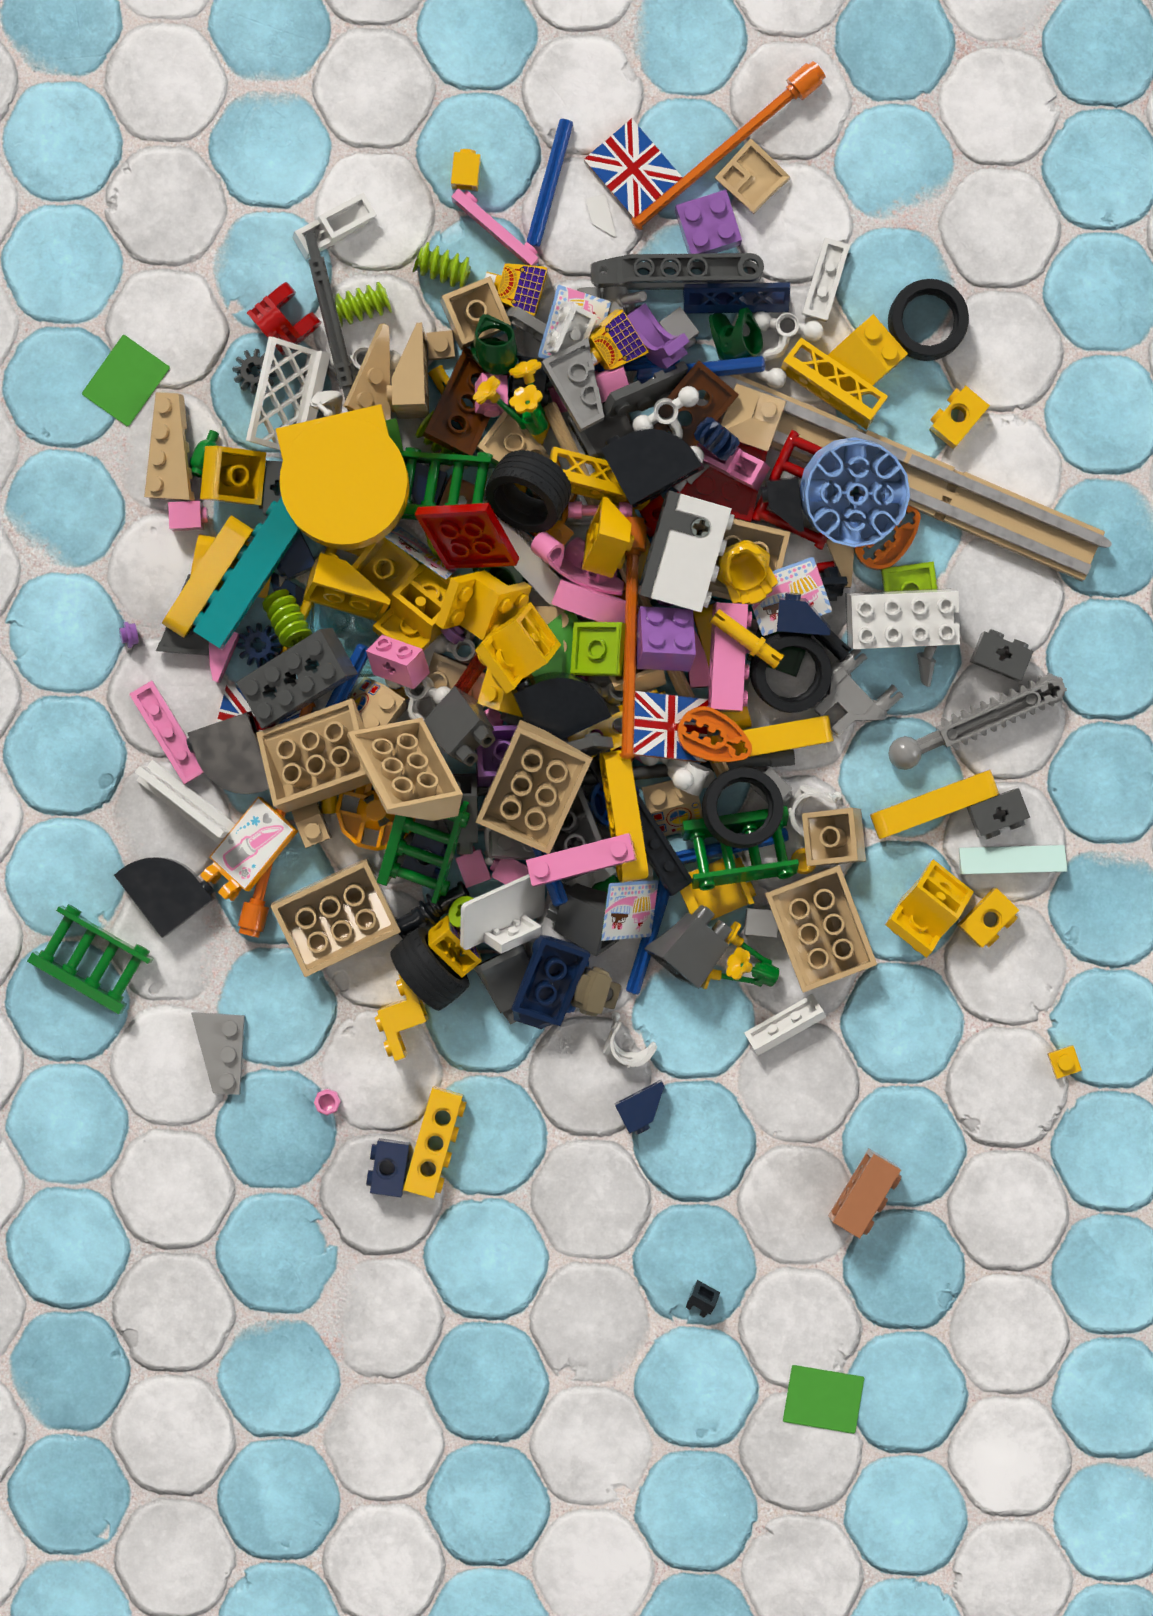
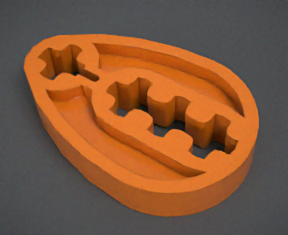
M907 506L906 514L910 512L914 514L912 518L914 523L908 522L901 527L895 526L893 529L895 532L893 535L894 542L886 541L883 544L884 551L877 549L873 553L874 560L870 557L867 559L863 558L865 553L863 548L870 549L874 544L854 547V553L859 562L873 570H881L893 566L905 554L915 538L921 519L919 511L912 506Z
M701 706L693 708L684 714L679 721L677 727L679 744L691 756L706 761L729 763L744 760L752 752V745L744 731L725 714L711 707ZM691 720H694V726L697 728H702L703 725H706L707 732L711 734L715 731L720 732L719 737L722 738V741L712 745L710 737L705 736L703 739H699V733L696 731L688 734L686 733L687 728L683 726L684 722L689 723ZM740 741L743 742V748L746 749V753H740L737 756L735 754L736 750L732 748L733 746L727 743L737 745Z

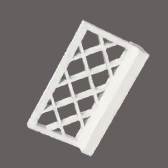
M275 337L268 338L246 441L281 451L276 429H273L269 421L270 417L278 413L283 423L280 427L317 418L318 409L312 408L310 401L317 392L323 391L330 353L316 351ZM276 345L282 346L286 357L277 362L274 356ZM304 353L307 354L304 367L299 369L294 357ZM289 361L295 373L285 378L280 366ZM275 370L280 383L272 388L268 378L269 374ZM297 377L301 385L299 392L294 395L288 383ZM283 387L289 399L280 404L275 392ZM270 397L275 408L266 414L262 407L263 400ZM292 404L295 410L294 417L288 420L283 408ZM264 423L269 434L262 439L255 437L258 425Z
M152 760L147 767L139 766L135 771L139 775L136 781L217 844H220L236 825L235 822L186 784H183L182 781L155 760Z

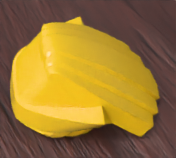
M743 540L725 548L723 556L719 557L717 580L727 586L731 601L734 604L751 603L753 605L760 603L767 598L766 596L778 584L774 573L769 567L770 554L749 540Z

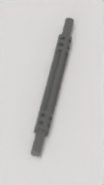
M309 232L305 234L310 255L308 262L339 388L343 389L346 401L354 383L353 374L324 257L320 255L315 232Z

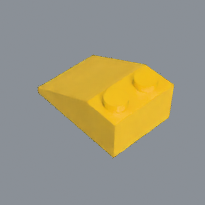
M874 314L828 354L829 357L872 386L908 355ZM818 366L819 374L822 376H834L830 366ZM849 379L839 380L841 389L846 392L855 391V385Z
M333 553L319 554L310 571L303 600L374 621H378L384 615L391 601L346 560L339 559Z

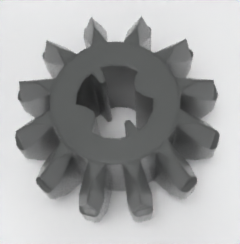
M255 349L254 355L251 357L249 351L246 350L244 355L247 359L236 358L241 367L235 366L232 368L233 372L239 373L234 378V381L236 383L243 382L240 387L241 390L245 391L250 386L251 394H256L260 375L254 377L253 374L249 375V372H252L250 368L256 366L257 369L262 368L265 353L260 357V350ZM275 370L269 374L270 377L277 376ZM268 378L270 386H274L275 383Z

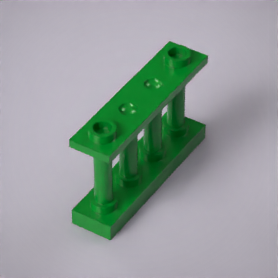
M406 447L405 451H400L404 462H406L405 466L409 477V498L401 519L417 520L415 513L418 507L437 505L434 501L440 465H454L448 503H445V505H459L464 466L478 467L472 504L483 503L488 468H496L499 461L495 460L492 454L478 452L477 456L427 453L421 452L417 448ZM417 462L430 464L424 501H421L420 505L413 504L410 501Z
M464 801L462 803L458 816L445 818L454 822L451 834L414 822V818L395 815L376 883L387 886L391 878L396 879V877H400L435 890L431 901L434 904L438 902L441 895L446 896L451 883L447 881L461 829L466 828L470 818V813L467 812L469 802ZM411 831L447 844L445 856L442 857L407 844V841L404 840L405 833ZM405 854L441 867L438 880L401 867V864L397 863L399 855Z
M784 806L781 823L772 835L777 862L762 864L757 845L748 848L751 866L736 868L732 847L720 842L725 870L710 872L704 839L713 836L707 829L703 818L683 821L682 838L683 841L690 840L693 842L699 874H693L692 889L705 891L719 885L773 877L787 879L797 874L798 859L788 860L782 834V828L787 826L789 817L787 806ZM768 809L721 815L719 819L727 829L735 833L748 834L758 830L764 824L768 816Z
M70 904L67 907L59 906L56 911L64 915L45 950H41L40 953L37 951L32 952L27 962L117 1014L123 1013L127 1003L122 1001L124 998L122 994L142 961L147 964L152 963L154 958L149 956L150 951L139 944H136L134 947L80 916L82 911ZM74 921L87 930L68 963H64L61 966L54 962V954ZM97 934L110 943L91 976H87L84 979L77 975V967ZM121 948L133 956L114 989L106 992L99 988L101 985L99 981L117 950Z

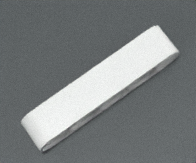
M498 518L519 556L517 566L513 567L519 571L552 607H558L551 603L560 580L564 576L531 551L533 539L526 532L515 529Z

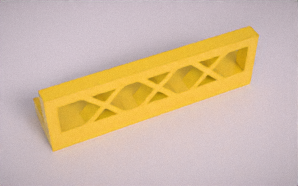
M803 338L799 339L781 366V369L786 372L789 378L866 430L888 398L886 394ZM802 347L811 354L812 361L802 362L794 356ZM818 366H830L834 376H822L819 374ZM849 379L855 385V391L846 392L841 389L839 380ZM871 394L879 400L871 409L862 402L861 395Z
M558 447L551 449L550 459L553 462L557 463V456L566 458L572 466L568 470L562 469L570 481L571 493L597 500L607 497L613 504L619 505V502L629 503L619 482H611L605 473L612 470L607 460ZM585 463L590 464L597 474L592 477L587 476L580 466ZM650 500L644 502L643 504L635 508L632 506V509L642 511L643 508L650 502Z

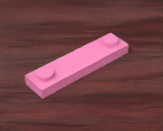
M459 188L451 196L453 203L525 265H537L539 260L536 254L538 252L528 242L523 245L476 204L478 202L477 198L466 190L463 193Z
M151 680L130 693L129 695L183 784H187L202 775L204 772L199 766L195 754L191 753L188 748L186 734L155 683Z
M627 833L528 859L526 863L531 884L535 887L637 859L631 834Z

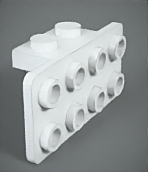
M528 874L465 902L461 906L460 946L468 950L485 942L502 954L542 935V926L533 921V919L542 916L544 913L545 884L533 887Z

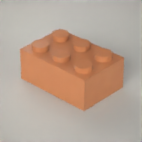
M868 1148L828 1216L831 1221L859 1239L863 1234L867 1235L873 1227L874 1221H872V1218L876 1211L881 1212L888 1201L885 1197L890 1188L894 1190L902 1178L899 1175L901 1169L893 1162Z

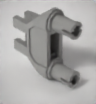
M853 649L842 661H836L831 664L832 676L828 695L813 709L819 716H823L836 703L846 713L831 727L837 735H840L854 721L885 720L888 715L887 711L904 697L899 691L890 698L897 690L892 684L877 700H872L851 678V673L867 659V656L862 653L854 660V657L861 652L860 649Z

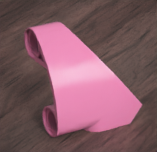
M541 532L533 539L531 551L570 581L594 591L622 595L624 582L617 577L618 568L613 578L582 569L585 541L577 537L571 540L565 549V553L564 545L547 532Z

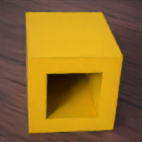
M460 149V152H454L451 177L452 189L459 188L460 190L478 191L481 155L476 154L475 150Z

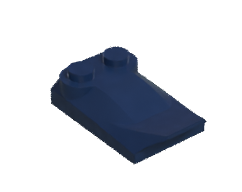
M540 935L533 943V954L511 1009L514 1021L543 1029L550 1025L561 1026L591 954L575 944L552 936Z

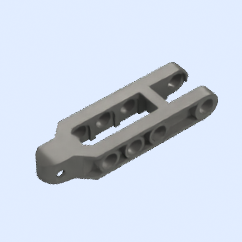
M753 253L629 254L592 263L590 265L591 283L598 288L620 286L626 287L627 290H683L684 284L759 283L764 270V263L760 256ZM750 268L755 273L747 274L743 269ZM640 269H645L649 272V274L641 275L637 271ZM672 269L676 273L674 275H668L664 272V270ZM699 269L702 274L695 275L690 270Z

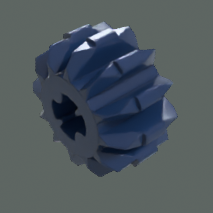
M707 417L701 422L694 433L695 439L721 460H727L732 456L740 444L739 439L712 417Z
M257 623L256 632H254L251 626L246 627L250 634L248 637L243 633L239 634V637L246 641L245 643H237L236 647L246 649L239 654V657L243 659L249 656L247 665L251 666L256 659V665L259 668L263 666V659L267 663L271 660L269 658L270 655L274 657L280 655L273 651L274 648H282V645L278 642L273 643L274 640L278 639V636L275 633L269 636L272 631L271 626L268 625L262 632V624ZM261 638V642L265 643L266 647L265 649L261 648L262 652L258 653V650L253 648V643H257L256 640Z

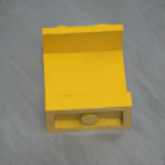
M734 856L736 868L745 867L741 858H735ZM723 858L708 864L710 872L725 870ZM698 869L689 872L692 879L693 874H699ZM751 881L719 885L705 891L692 889L691 883L680 891L689 914L692 915L700 905H703L715 914L711 920L748 904H753L754 900L752 897L757 896Z

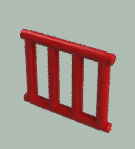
M791 430L768 480L780 479L783 471L802 479L804 468L788 461L794 447L812 455L823 447L799 437L800 434L795 430ZM761 494L752 516L753 520H765L815 543L814 546L817 549L823 550L828 540L825 535L804 527V531L798 532L777 514L766 510L768 503H763Z

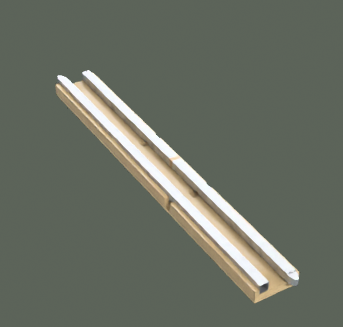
M719 376L733 390L736 383L787 401L771 448L781 452L791 430H795L800 434L799 437L821 447H825L834 440L852 437L876 442L896 456L907 473L910 491L908 506H912L923 514L1080 581H1084L1092 566L1090 564L1097 548H1108L1112 545L1111 541L1104 537L1105 531L972 474L957 471L951 465L869 430L864 431L853 423L743 376ZM707 392L703 399L699 398L697 405L704 406L709 402ZM725 412L723 413V415H722V416L718 419V421H717V422H719L720 424H721V422H722V420H723V417H724V415H725ZM794 447L790 457L808 464L814 455Z

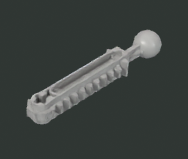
M1051 673L1038 676L1036 683L1032 680L1028 681V687L1019 684V691L1017 692L1010 688L1009 695L1007 696L1001 692L999 693L998 700L990 697V703L986 704L984 701H981L980 708L978 709L972 705L970 706L969 713L961 710L960 717L951 714V721L941 718V725L935 727L937 731L917 740L906 736L896 739L889 747V759L898 769H911L919 763L923 753L942 745L946 747L952 746L958 750L960 741L967 745L969 737L977 740L978 733L986 736L987 729L989 728L995 732L997 731L998 724L1003 728L1006 727L1007 720L1016 723L1017 716L1025 719L1026 712L1034 715L1035 708L1037 707L1043 711L1045 710V704L1054 706L1055 703L1063 700L1062 698L1067 688H1065L1063 679L1059 676L1057 677ZM1048 684L1055 686L1051 689V695L1044 692L1048 690Z

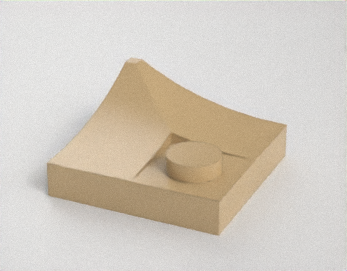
M750 138L715 176V180L750 212L755 214L776 191L790 180V176Z
M736 383L734 391L739 396L726 410L721 425L739 439V442L769 451L787 401Z

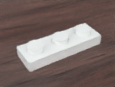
M824 238L802 315L825 322L828 321L849 251V244Z
M811 994L749 1029L744 1034L757 1056L823 1020L826 1018V1015L814 995Z

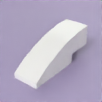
M363 192L318 216L317 220L296 230L292 238L305 260L310 258L305 239L306 233L315 232L319 251L321 252L374 219L377 214Z

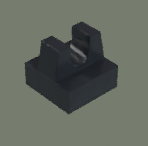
M697 1280L691 1290L685 1308L691 1310L692 1306L701 1309L700 1316L703 1318L707 1314L711 1315L720 1292Z

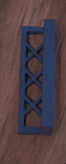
M790 282L684 284L683 311L686 314L738 313L740 309L746 307L750 309L751 313L761 311L767 313L789 312Z

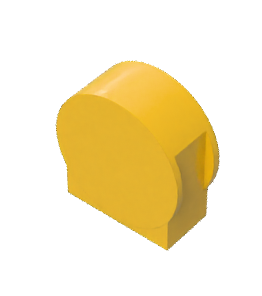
M381 404L276 428L283 459L280 470L281 496L289 515L306 536L329 548L354 550L377 543L396 527L407 506L409 477L400 450L389 436Z

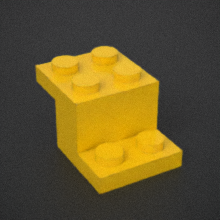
M421 564L392 593L390 609L373 625L372 630L379 636L385 635L421 648L424 651L442 633V628L436 625V621L451 578L448 577L445 580L424 564Z
M485 570L453 577L450 580L436 625L442 629L460 625L483 641L492 630L513 618L523 606L528 604L532 586L526 582L508 586Z
M530 602L523 606L513 618L492 630L475 651L479 661L484 666H487L492 673L495 683L500 688H503L507 694L514 690L523 678L546 665L560 648L561 643Z
M933 859L926 866L920 878L901 897L885 925L894 934L910 944L914 950L927 958L934 950L939 939L959 919L974 891Z
M400 974V979L396 981L400 995H406L407 999L381 1007L377 1010L378 1015L375 1017L379 1032L384 1031L387 1038L383 1042L388 1057L393 1056L395 1061L407 1056L400 1031L427 1022L429 1019L423 1001L410 989Z

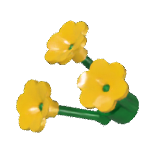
M537 359L520 362L509 370L511 376L514 378L523 377L525 384H528L525 388H517L514 391V396L509 400L510 406L515 408L517 413H523V418H520L500 399L496 389L501 382L495 376H491L487 381L482 382L473 396V400L480 405L487 399L492 403H497L518 423L522 430L527 428L531 435L543 433L549 425L544 417L545 411L540 403L543 395L533 383L535 381L533 374L542 367L541 362H538Z
M735 921L730 926L732 931L725 940L727 944L732 943L737 947L734 954H731L727 959L728 967L726 973H722L721 970L712 969L701 987L707 989L711 979L718 981L726 979L750 983L759 987L763 984L772 987L779 977V968L772 965V960L763 957L744 943V939L737 935L741 924ZM750 954L761 963L758 962L753 967L752 963L749 962ZM752 972V977L754 978L744 977L742 975L744 973Z

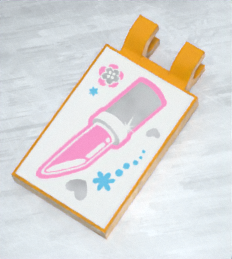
M258 796L210 855L209 858L214 863L208 866L200 876L209 883L211 881L213 884H216L223 875L229 882L223 885L218 893L224 899L229 898L231 901H234L242 888L248 892L253 888L297 834L298 830L266 800Z

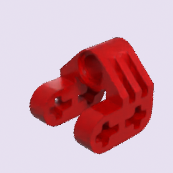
M288 282L281 284L272 293L265 296L247 314L267 338L275 337L299 345L321 325V321L311 312L294 326L291 325L279 310L296 294ZM275 346L282 356L286 355L282 346Z

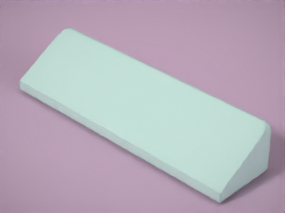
M1065 845L959 848L960 874L1067 872Z

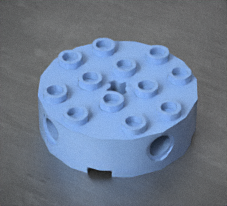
M857 437L834 440L818 450L804 468L799 487L802 510L812 527L834 543L851 547L875 544L885 538L904 518L910 498L908 475L897 457L880 444ZM854 487L859 489V493H854V496L850 495V491L854 490Z

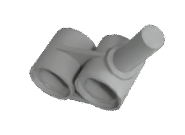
M620 286L606 287L603 289V292L597 287L577 289V291L610 301L611 305L608 315L616 309H623L627 315L629 304L643 302L647 299L645 291L627 294V288Z

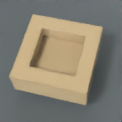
M452 330L426 333L429 360L455 358Z

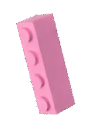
M719 602L713 604L712 617L720 608L721 611L746 629L751 627L752 612L748 611V604ZM712 624L708 707L717 711L741 712L743 711V706H747L748 692L744 690V680H748L749 664H745V656L750 651L714 624Z

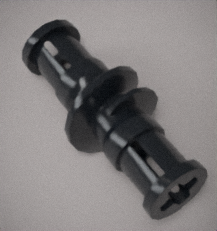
M462 881L458 882L457 886L449 890L446 896L441 895L436 904L431 902L432 896L427 893V903L420 900V906L413 908L411 912L400 918L395 917L401 930L398 933L400 937L404 939L407 934L419 927L426 926L429 922L435 926L443 914L449 913V909L456 899L462 896L471 897Z

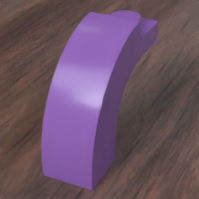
M646 303L637 306L626 315L649 352L644 356L658 367L666 369L688 354L683 347L690 342L685 333L677 336L668 333L656 320Z

